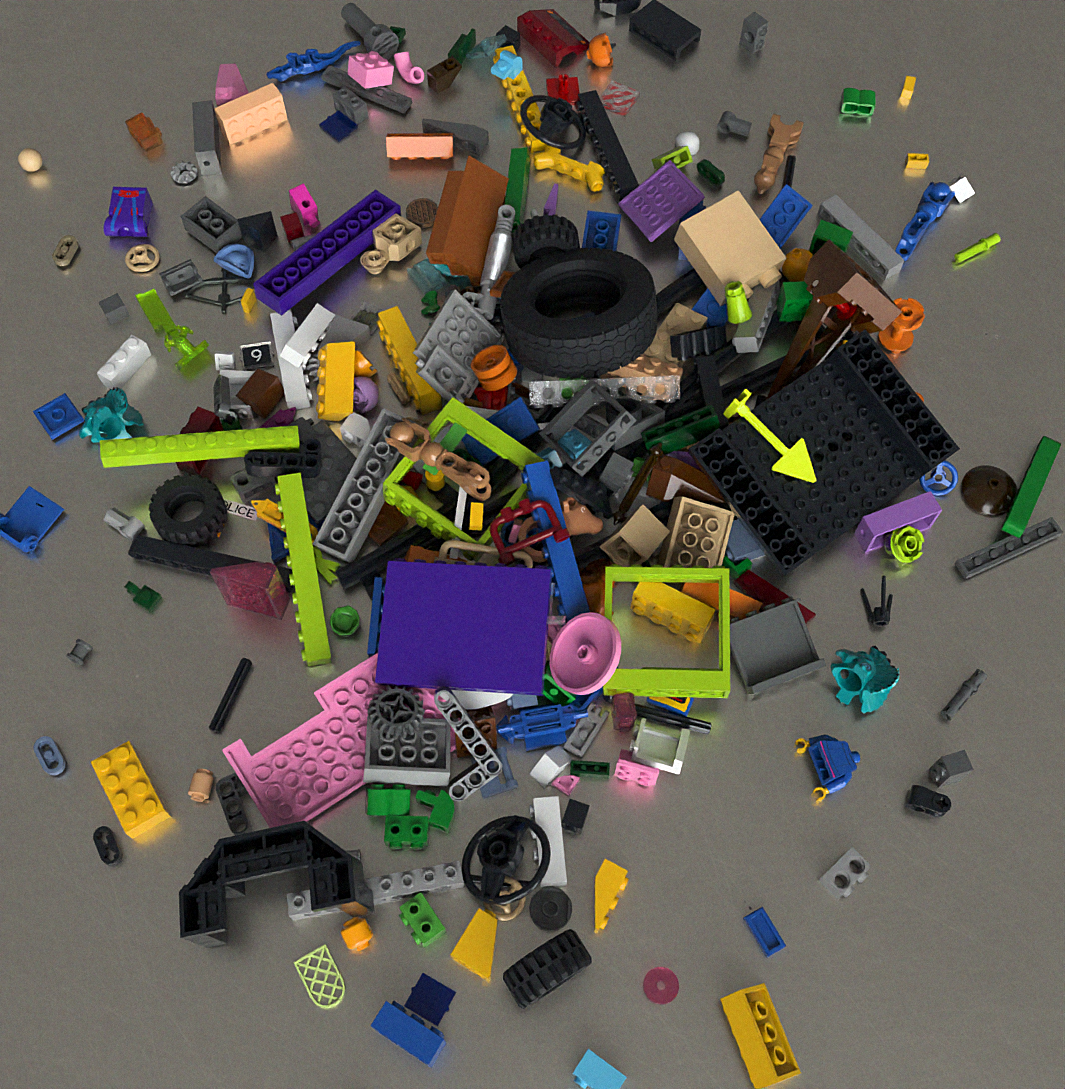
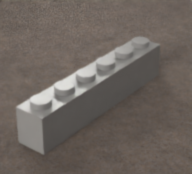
M836 194L820 204L817 215L824 221L853 231L849 246L884 280H887L901 270L904 259Z
M779 280L768 288H764L761 283L752 288L753 294L749 297L748 301L752 317L748 321L737 325L736 334L732 338L733 346H736L737 353L759 352L780 293Z

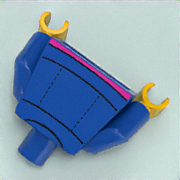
M826 734L809 738L808 741L802 738L795 741V745H804L803 748L797 749L796 752L799 754L804 753L807 747H809L808 750L822 785H826L825 788L817 787L814 789L813 793L821 791L823 794L816 801H822L827 793L832 794L844 788L852 778V772L857 769L856 763L860 762V754L857 751L851 752L847 742L838 741V739Z

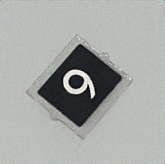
M271 341L240 346L241 357L239 359L242 362L243 371L274 367V352L272 351Z

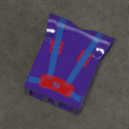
M113 187L109 216L104 222V234L106 236L149 237L147 226L149 225L153 202L147 188Z

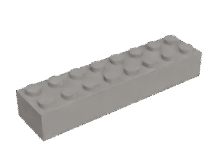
M384 408L382 409L313 542V545L318 549L348 563L355 561L385 502L383 483L405 457L398 452L397 448L387 444L385 438L390 437L391 427L397 422H402L404 417ZM414 434L412 442L407 446L412 448L418 436Z

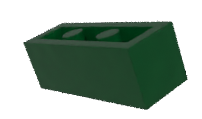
M571 760L570 775L609 779L610 763Z

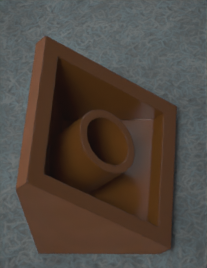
M256 369L235 396L244 404L251 406V409L264 420L285 393L278 376Z

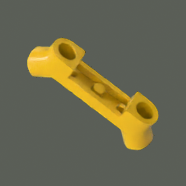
M547 146L544 152L534 155L533 161L537 170L551 168L560 173L567 174L575 179L587 182L592 192L600 191L603 188L604 181L602 177L605 171L601 165L590 161L588 165L560 155L561 149Z

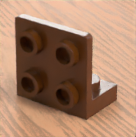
M492 707L465 709L494 750H496V720ZM454 710L450 713V716L457 719L462 713ZM466 727L462 733L464 735H471L474 729ZM455 732L457 757L472 756ZM484 744L475 746L477 752H482L486 748Z

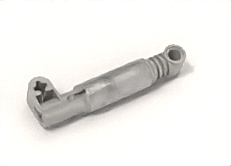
M502 205L498 210L495 231L491 234L480 281L481 293L466 292L462 295L486 320L493 319L498 298L491 297L489 291L503 271H506L511 250V233L515 219V210L510 205Z

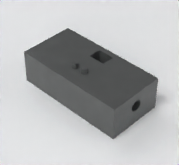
M193 102L194 151L202 176L222 174L219 124L213 102Z

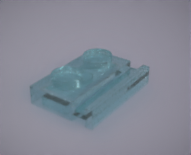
M428 258L413 265V268L407 269V274L424 295L429 291H436L446 286V280L438 270H435L434 266L430 265Z

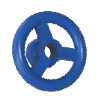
M944 460L931 471V478L925 480L924 475L919 479L921 487L926 492L931 491L933 495L941 496L948 494L955 488L958 482V472L954 465ZM943 466L951 471L952 482L946 479V472ZM938 474L942 475L940 479H936L935 476ZM933 483H942L945 486H947V488L943 490H934L931 489L929 485Z

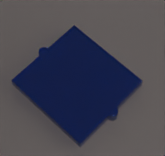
M338 110L320 123L319 127L339 142L357 129L358 125Z
M422 973L415 987L411 988L412 992L404 1007L438 1027L444 1014L449 1011V1005L456 992Z

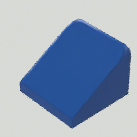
M507 715L497 725L509 723ZM511 731L499 734L510 744L514 743V736Z

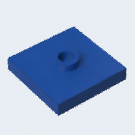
M66 393L33 411L52 440L84 422L83 417Z

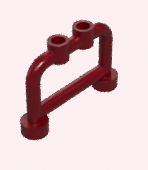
M524 499L518 503L519 508L512 510L511 507H506L500 511L501 516L492 521L489 531L500 555V558L497 559L499 563L506 564L507 566L515 562L512 553L550 536L554 537L556 543L565 541L570 537L568 529L562 528L553 507L547 501L535 500L530 502L529 499ZM536 508H543L546 511L553 527L505 548L497 530L500 524L508 523L518 516L532 512Z

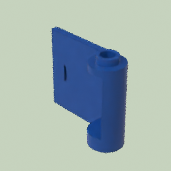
M29 486L6 515L0 513V536L23 552L32 551L65 509Z

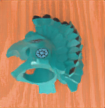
M113 387V389L107 391L103 398L98 397L96 401L91 400L88 406L82 408V412L86 413L84 419L85 423L79 431V436L81 439H84L86 436L92 435L91 441L93 443H98L100 440L132 438L125 430V425L136 424L142 426V414L128 404L123 390ZM100 433H105V434H107L108 436H107V437H101V436H100Z
M876 645L870 648L869 655L864 651L837 650L835 655L841 658L842 663H832L830 666L831 672L841 688L836 698L848 705L853 697L859 695V700L862 703L861 711L863 713L877 710L887 700L890 689L896 686V683L899 681V668L890 665L891 660L886 658L887 654L885 651H879ZM842 669L848 670V678L843 679L840 672Z

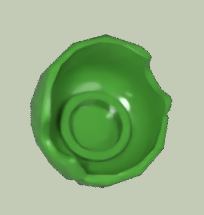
M349 605L338 607L330 616V625L333 632L340 636H348L355 633L359 628L360 617L357 610Z

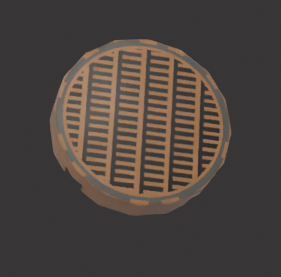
M427 198L415 199L406 207V218L421 228L430 227L434 224L438 206L433 200Z

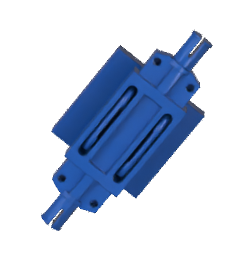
M554 703L520 709L518 715L510 716V723L497 725L498 732L500 734L511 731L514 738L524 739L526 751L561 745L567 742L565 731L575 727L576 719L588 717L587 708L575 711L572 705L561 707V704L555 705Z

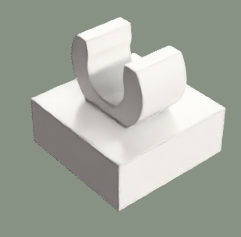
M216 351V370H235L234 352Z

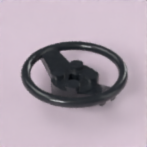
M535 95L527 98L522 103L520 109L521 119L528 131L541 142L563 150L577 148L584 142L586 137L585 125L580 116L572 109V105L562 98L555 99L545 95ZM545 102L541 110L540 121L542 123L539 130H537L527 116V108L532 103ZM573 120L576 122L580 132L579 138L576 141L563 143L550 139L555 132L562 133L563 130H567Z
M517 815L501 817L483 826L468 843L462 859V876L469 892L480 901L492 905L510 904L530 894L540 884L549 867L551 848L548 837L542 827L536 822ZM529 828L538 836L541 843L542 859L540 866L532 880L523 888L514 893L499 896L505 876H513L522 862L524 847L520 841ZM494 829H496V830H495V831H496L495 833H492V834L489 835L488 837L486 836L489 832H491V831H493ZM477 845V855L483 866L481 890L473 882L470 873V862Z

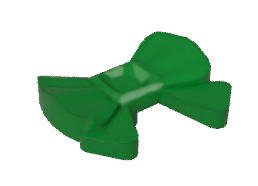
M429 291L421 299L422 303H429L428 307L421 310L422 314L428 315V313H435L440 309V306L437 304L436 298L438 293L436 291Z

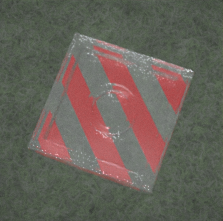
M611 81L600 96V100L605 109L625 117L639 98L640 92Z

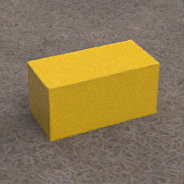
M906 75L901 97L911 98L916 77Z
M908 153L905 159L906 168L926 169L929 163L928 154Z
M471 502L469 530L482 531L484 503Z

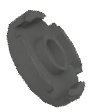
M553 886L543 887L531 898L529 905L530 917L533 923L541 930L548 932L558 931L565 927L571 918V900L560 888Z

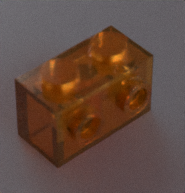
M142 112L125 121L129 133L145 152L163 144L160 129L154 127L152 120L149 117L146 118Z

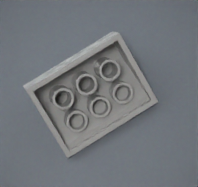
M369 715L367 716L363 782L448 786L450 777V724L446 719L424 718L420 728L414 730L412 736L407 733L406 738L403 739L401 735H398V739L395 740L394 735H390L388 739L386 738V733L379 736V729L373 730V723H369ZM382 716L385 720L389 721L387 717Z

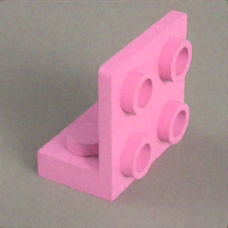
M621 749L615 775L627 781L630 779L637 780L639 784L644 786H655L659 769L631 761L633 752Z

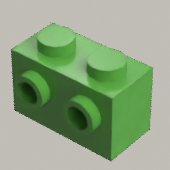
M422 892L399 907L402 912L399 917L405 926L410 925L414 932L411 933V936L417 945L422 943L425 948L446 933L445 927Z

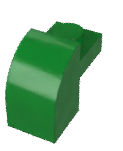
M442 789L438 797H436V793L430 790H425L424 792L418 790L415 797L416 802L433 809L428 820L429 826L449 833L455 819L454 802L450 795Z

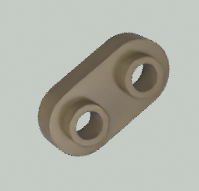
M66 235L60 239L52 254L56 265L65 266L71 262L79 247V243L74 236Z

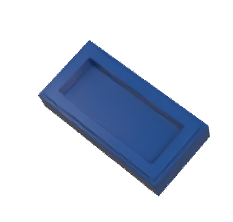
M763 906L743 918L766 958L786 947Z

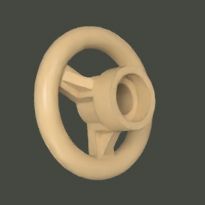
M150 244L135 245L129 249L125 256L126 265L136 272H146L153 269L160 259L158 250ZM147 249L154 253V260L148 258ZM139 262L148 264L144 267L134 266V264Z
M505 876L503 883H509L511 886L508 890H501L499 896L514 893L523 887L516 879ZM526 896L519 900L518 906L514 911H511L510 904L497 905L504 909L505 914L496 912L488 903L483 902L484 908L496 914L495 918L497 920L508 921L514 919L522 912Z

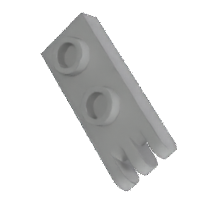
M591 702L587 708L588 717L581 718L564 745L566 750L580 758L583 757L610 713L605 710L603 715L600 716L599 714L603 709L598 706L595 712L592 711L596 705L594 702Z

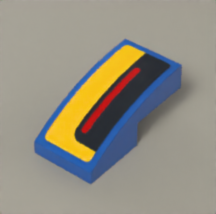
M648 696L646 701L648 704L666 708L668 712L688 716L694 698Z

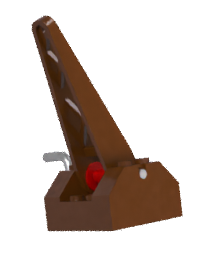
M830 239L810 259L804 281L808 285L806 289L813 295V300L807 309L766 400L822 363L849 329L854 332L853 337L865 329L869 334L880 332L902 313L876 280ZM835 306L837 311L832 319H830L827 315L831 308ZM823 323L827 327L820 338L815 340L816 333ZM809 349V355L796 375L792 377L793 370L804 352Z

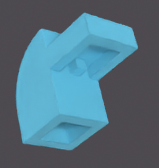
M504 50L500 53V59L492 66L491 73L503 80L507 77L514 80L522 71V58Z

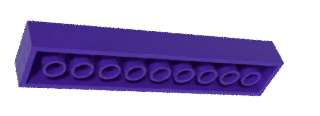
M375 189L254 282L256 298L282 316L373 244L372 230L395 213L401 216V206Z

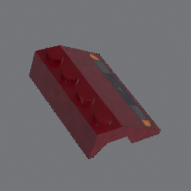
M554 9L529 10L517 17V32L555 68L559 66L562 58L569 53L574 52L579 55L589 49L590 42Z

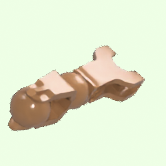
M773 114L767 131L771 141L768 149L763 154L761 170H758L754 176V183L759 194H763L774 185L778 168L784 160L785 151L789 145L798 142L804 122L796 120L792 125H785L780 121L781 115Z
M402 418V422H397L391 427L390 437L385 438L387 444L397 448L398 452L413 462L422 459L426 465L436 466L438 471L441 470L445 476L460 485L467 494L479 501H485L490 497V476L486 469L475 462H468L458 455L448 452L440 443L432 442L427 429L416 423H411L407 418ZM414 434L424 440L423 443H420L415 448L407 446L412 442ZM449 462L453 463L451 466H446V465H445L446 463H449ZM485 488L486 492L480 494L476 489Z

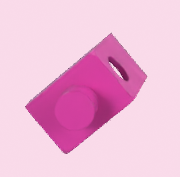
M304 183L290 189L291 209L293 212H297L300 222L304 226L310 224L312 228L317 227L320 224L318 208Z

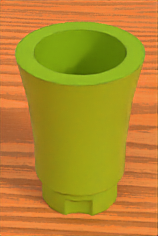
M729 282L724 288L727 319L733 324L746 322L752 317V311L748 305L745 290L741 282Z

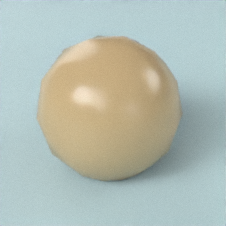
M26 148L19 154L18 161L24 170L33 172L41 168L42 156L37 150Z

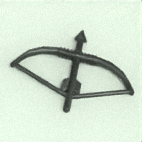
M222 268L223 277L203 280V282L192 286L185 294V297L222 305L221 311L225 313L226 305L242 299V297L230 300V295L226 293L227 284L240 282L254 286V281L236 276L227 278V272L229 271ZM222 283V294L218 295V301L191 295L195 289L203 285Z

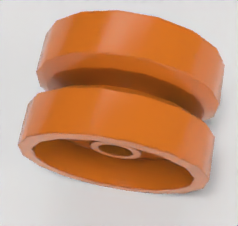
M492 345L481 350L472 359L470 365L475 376L478 377L481 386L487 391H495L507 386L514 380L518 371L506 347L502 345Z

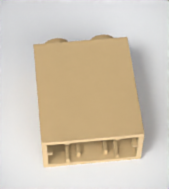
M739 190L680 223L674 240L720 306L726 304L724 288L729 282H741L748 299L753 294L751 288L760 283L764 288H768L782 277L779 270L786 260V256Z

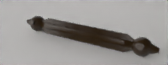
M658 443L649 449L651 454L644 461L619 505V511L613 513V525L616 526L618 523L626 520L624 514L632 506L653 469L657 457L663 454L661 449L662 443Z

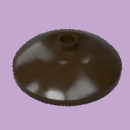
M989 465L972 468L965 474L961 482V494L966 504L974 511L986 516H1000L1007 513L1018 491L1016 483L1008 473L1000 468Z

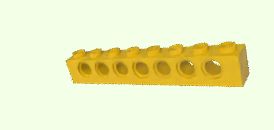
M514 46L495 49V56H493L494 64L500 59V53L504 50L517 55ZM522 68V71L514 80L509 77L505 80L502 79V85L506 89L508 100H511L512 111L516 112V121L520 123L521 134L525 135L526 146L530 148L531 153L545 150L549 145L533 136L521 119L520 109L522 103L527 98L534 96ZM535 102L528 106L527 116L532 125L539 130L542 123L540 121L541 113Z

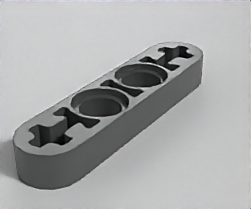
M219 375L213 387L214 415L224 419L231 405L229 378Z

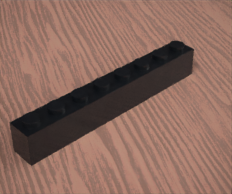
M597 91L580 93L575 103L576 109L580 111L581 119L586 125V132L591 136L592 146H595L597 157L601 159L604 171L606 170L607 180L612 184L613 194L617 195L618 200L621 201L636 189L639 184Z

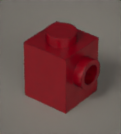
M297 212L280 216L288 243L291 240L304 237Z

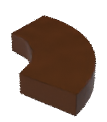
M606 557L592 561L585 569L581 568L579 574L582 584L598 582V578L605 574L606 567H610L612 564L610 558Z

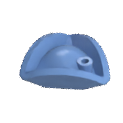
M230 244L222 248L215 255L214 262L240 277L250 278L254 267V252L250 247L243 244Z

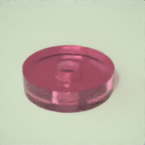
M656 967L646 974L643 980V992L650 1002L656 1005H666L673 1001L678 994L679 982L676 975L670 969ZM658 982L664 983L665 988L663 990L657 988Z

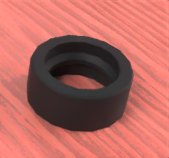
M630 398L615 399L637 420L632 426L641 422L642 406L640 402ZM607 403L606 421L610 424L620 413L610 403Z

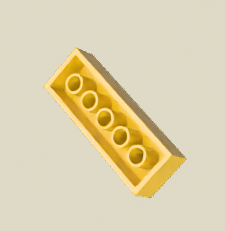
M398 306L379 312V320L376 321L380 330L378 332L382 342L385 341L386 351L388 355H392L393 365L395 369H399L401 381L406 382V390L408 395L414 398L413 404L415 409L420 410L422 416L441 409V395L416 373L418 366L415 362L418 357L413 354V351L418 344Z

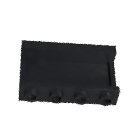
M652 0L630 18L629 23L630 32L674 61L680 58L681 50L692 41L696 43L700 41L702 30L657 0Z

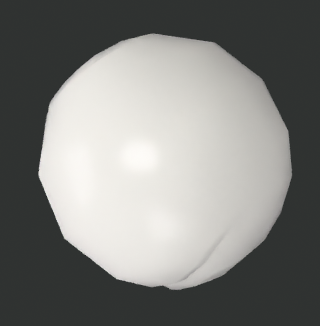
M681 132L675 138V146H688L692 156L699 151V138L693 132Z

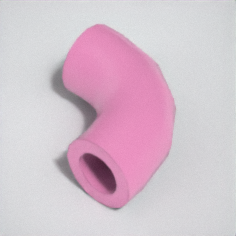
M409 52L394 54L396 67L405 81L418 84L424 80L423 70L412 65Z

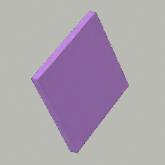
M669 160L622 199L618 205L646 238L652 242L700 203L705 196Z

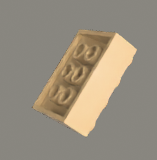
M674 497L666 527L670 532L663 540L657 565H662L664 568H671L672 565H682L683 568H692L694 565H701L704 568H712L717 565L722 566L735 514L732 511L686 497Z

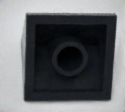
M271 211L237 219L244 244L265 253L278 236Z

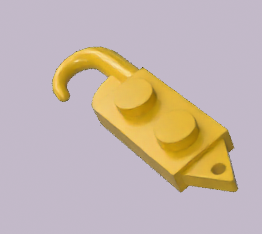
M269 499L251 500L257 512V517L282 530L280 519H284L283 512L279 513L278 504ZM309 523L313 545V542L318 534V530L316 527Z

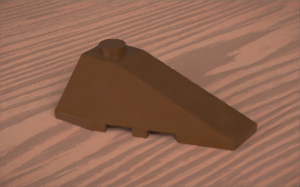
M664 454L658 457L650 477L646 496L666 502L674 500V497H686L702 503L725 504L724 499L703 472L679 459Z

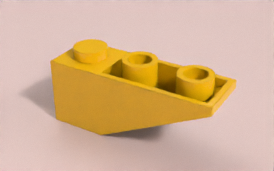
M604 859L594 880V932L596 933L599 928L604 930L609 920V917L606 915L610 908L614 910L619 900L616 897L619 889L624 890L629 881L626 877L628 871L607 859Z

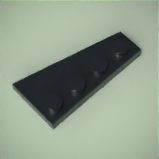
M556 466L550 469L555 488L571 498L575 496L583 505L589 504L594 512H602L603 517L607 520L613 517L606 493L607 489L603 483Z

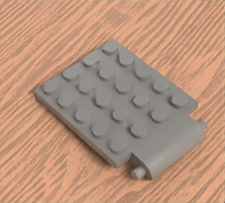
M454 289L449 293L413 351V354L418 357L415 362L418 366L416 373L447 402L454 397L463 404L464 399L471 397L479 383L478 377L475 376L470 366L472 359L481 350L489 346L501 345L505 337Z

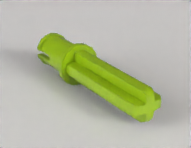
M993 233L987 238L979 239V242L954 255L955 261L960 263L981 251H987L989 247L1000 242V236L997 233Z

